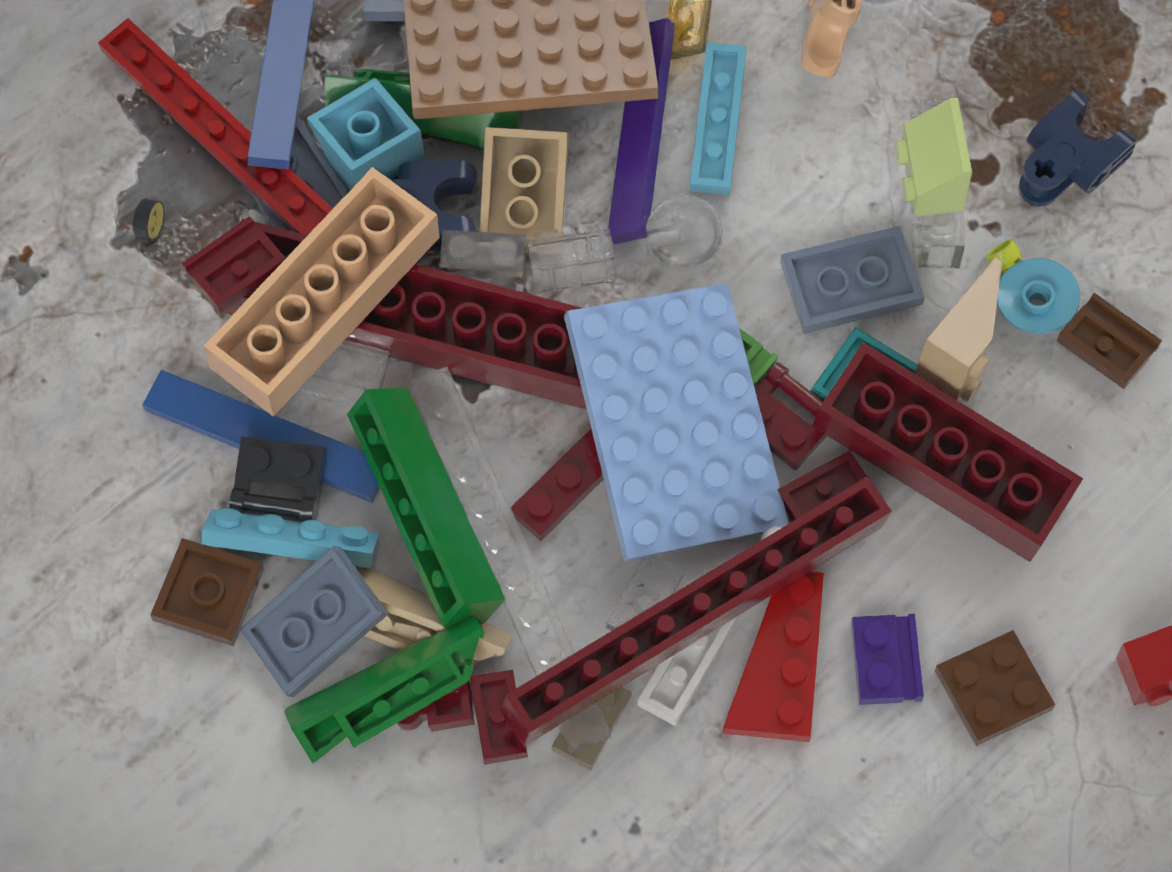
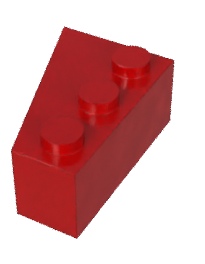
M1172 625L1123 643L1116 660L1133 705L1148 702L1149 706H1158L1172 700Z

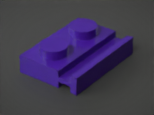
M915 614L896 617V615L852 617L851 629L859 705L903 703L905 700L922 702L924 693Z

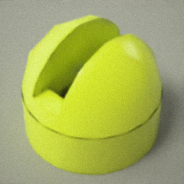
M1013 239L1000 243L985 256L989 264L995 257L1002 261L1001 274H1004L1010 267L1022 261L1020 249Z

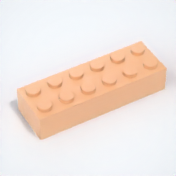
M372 167L207 341L203 347L209 368L274 417L440 238L437 214Z

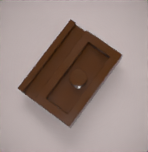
M1095 292L1090 297V300L1081 307L1073 319L1059 333L1057 338L1058 343L1123 389L1129 385L1162 343L1160 338Z

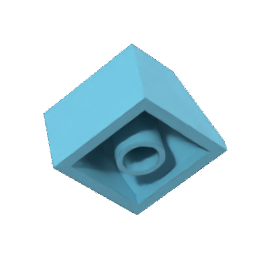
M376 78L307 118L308 124L332 168L349 190L372 167L388 179H393L398 176V169L402 164L411 161H423L425 159L420 129Z

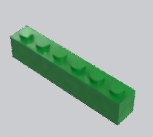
M408 388L366 389L349 410L347 416L443 628L450 627L470 616H475L479 624L486 623L506 599Z

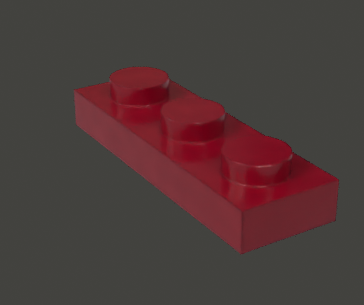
M592 429L510 507V515L540 541L604 480Z

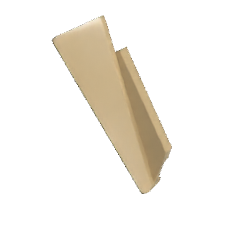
M355 566L389 613L364 637L402 651L448 628H443L429 595L374 569ZM487 622L480 624L485 633L483 638L478 640L472 659L473 666L477 662L496 654L498 657L504 655L512 642L513 635Z

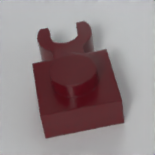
M468 681L397 723L402 730L409 731L418 728L423 721H428V727L434 732L475 725L470 682Z

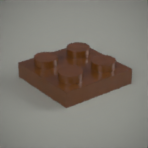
M182 538L150 614L152 621L234 647L263 574V563Z
M1014 630L938 664L935 668V673L976 746L1052 711L1056 705Z

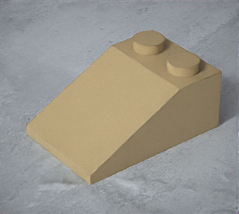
M485 127L478 251L561 256L570 132Z
M996 257L926 339L915 371L917 376L959 402L965 400L969 403L982 385V381L979 378L983 375L991 361L986 355L993 338L1002 261Z

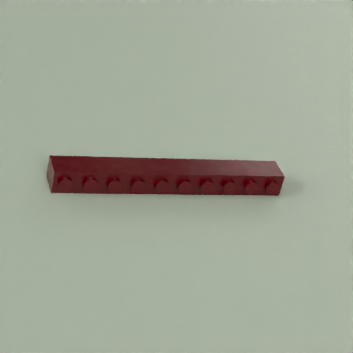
M868 476L509 692L504 696L500 712L523 747L878 531L882 528L892 510Z

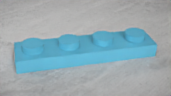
M709 42L706 44L689 191L730 195L747 46Z
M230 508L211 509L202 528L201 545L315 561L333 546H339L354 566L372 568L379 548L380 532L367 531L359 526H349L346 528L330 526L316 520L304 522L287 520L273 514L262 516L244 514Z

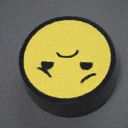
M144 198L137 205L133 217V232L137 238L154 241L158 237L164 220V206L161 201Z

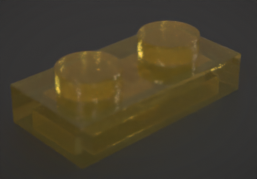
M670 0L668 19L675 24L671 60L706 52L712 0Z

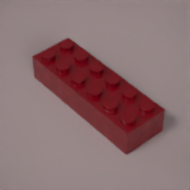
M864 342L819 407L812 427L1029 562L1032 561L1084 479Z

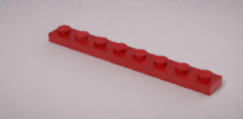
M129 18L98 42L101 51L293 232L309 235L333 209L290 168L287 170L248 166V152L252 133Z

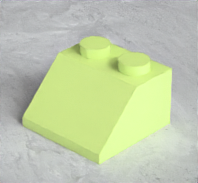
M950 98L906 122L903 128L902 140H896L898 165H905L907 177L902 178L903 197L905 202H912L914 217L964 211L972 169L958 98Z

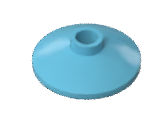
M1044 258L1026 259L1010 267L1000 279L997 299L999 311L1009 324L1021 331L1032 334L1054 332L1067 325L1078 311L1080 304L1079 284L1074 275L1058 262ZM1034 299H1040L1045 304L1036 306L1030 302Z

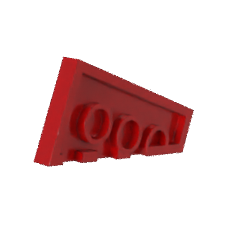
M811 571L771 595L726 718L722 734L810 742L824 573Z

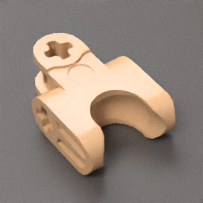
M808 0L809 22L802 41L801 67L803 70L827 78H833L836 75L842 60V50L850 25L854 26L862 9V0Z

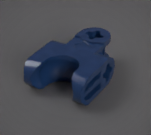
M1074 90L1043 117L1028 135L1026 142L1035 151L1025 161L1023 175L1018 186L1020 196L1030 205L1040 207L1054 202L1073 183L1086 194H1090L1131 157L1138 139L1124 129L1119 130L1115 135L1104 140H1093L1084 136L1079 131L1077 125L1083 120L1086 105L1090 100L1080 90Z
M463 160L411 161L399 166L398 179L390 180L437 214L440 238L428 251L471 249L478 240V230L473 221L465 216L447 215L437 208V204L448 196L469 193L477 181L476 168L470 162Z

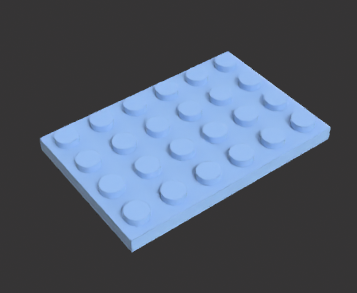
M728 283L566 312L564 318L624 562L762 535L773 526L784 527L789 524L783 499L777 490L780 487Z

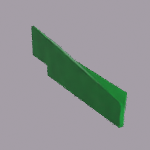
M362 69L355 70L353 77L331 74L325 76V107L376 78L416 124L421 133L484 148L485 127L520 129L523 110L413 119L410 73Z
M470 616L287 707L284 710L286 718L312 763L316 762L346 737L353 748L467 683L470 680L474 667L472 659L478 640L483 638L485 633L476 617Z

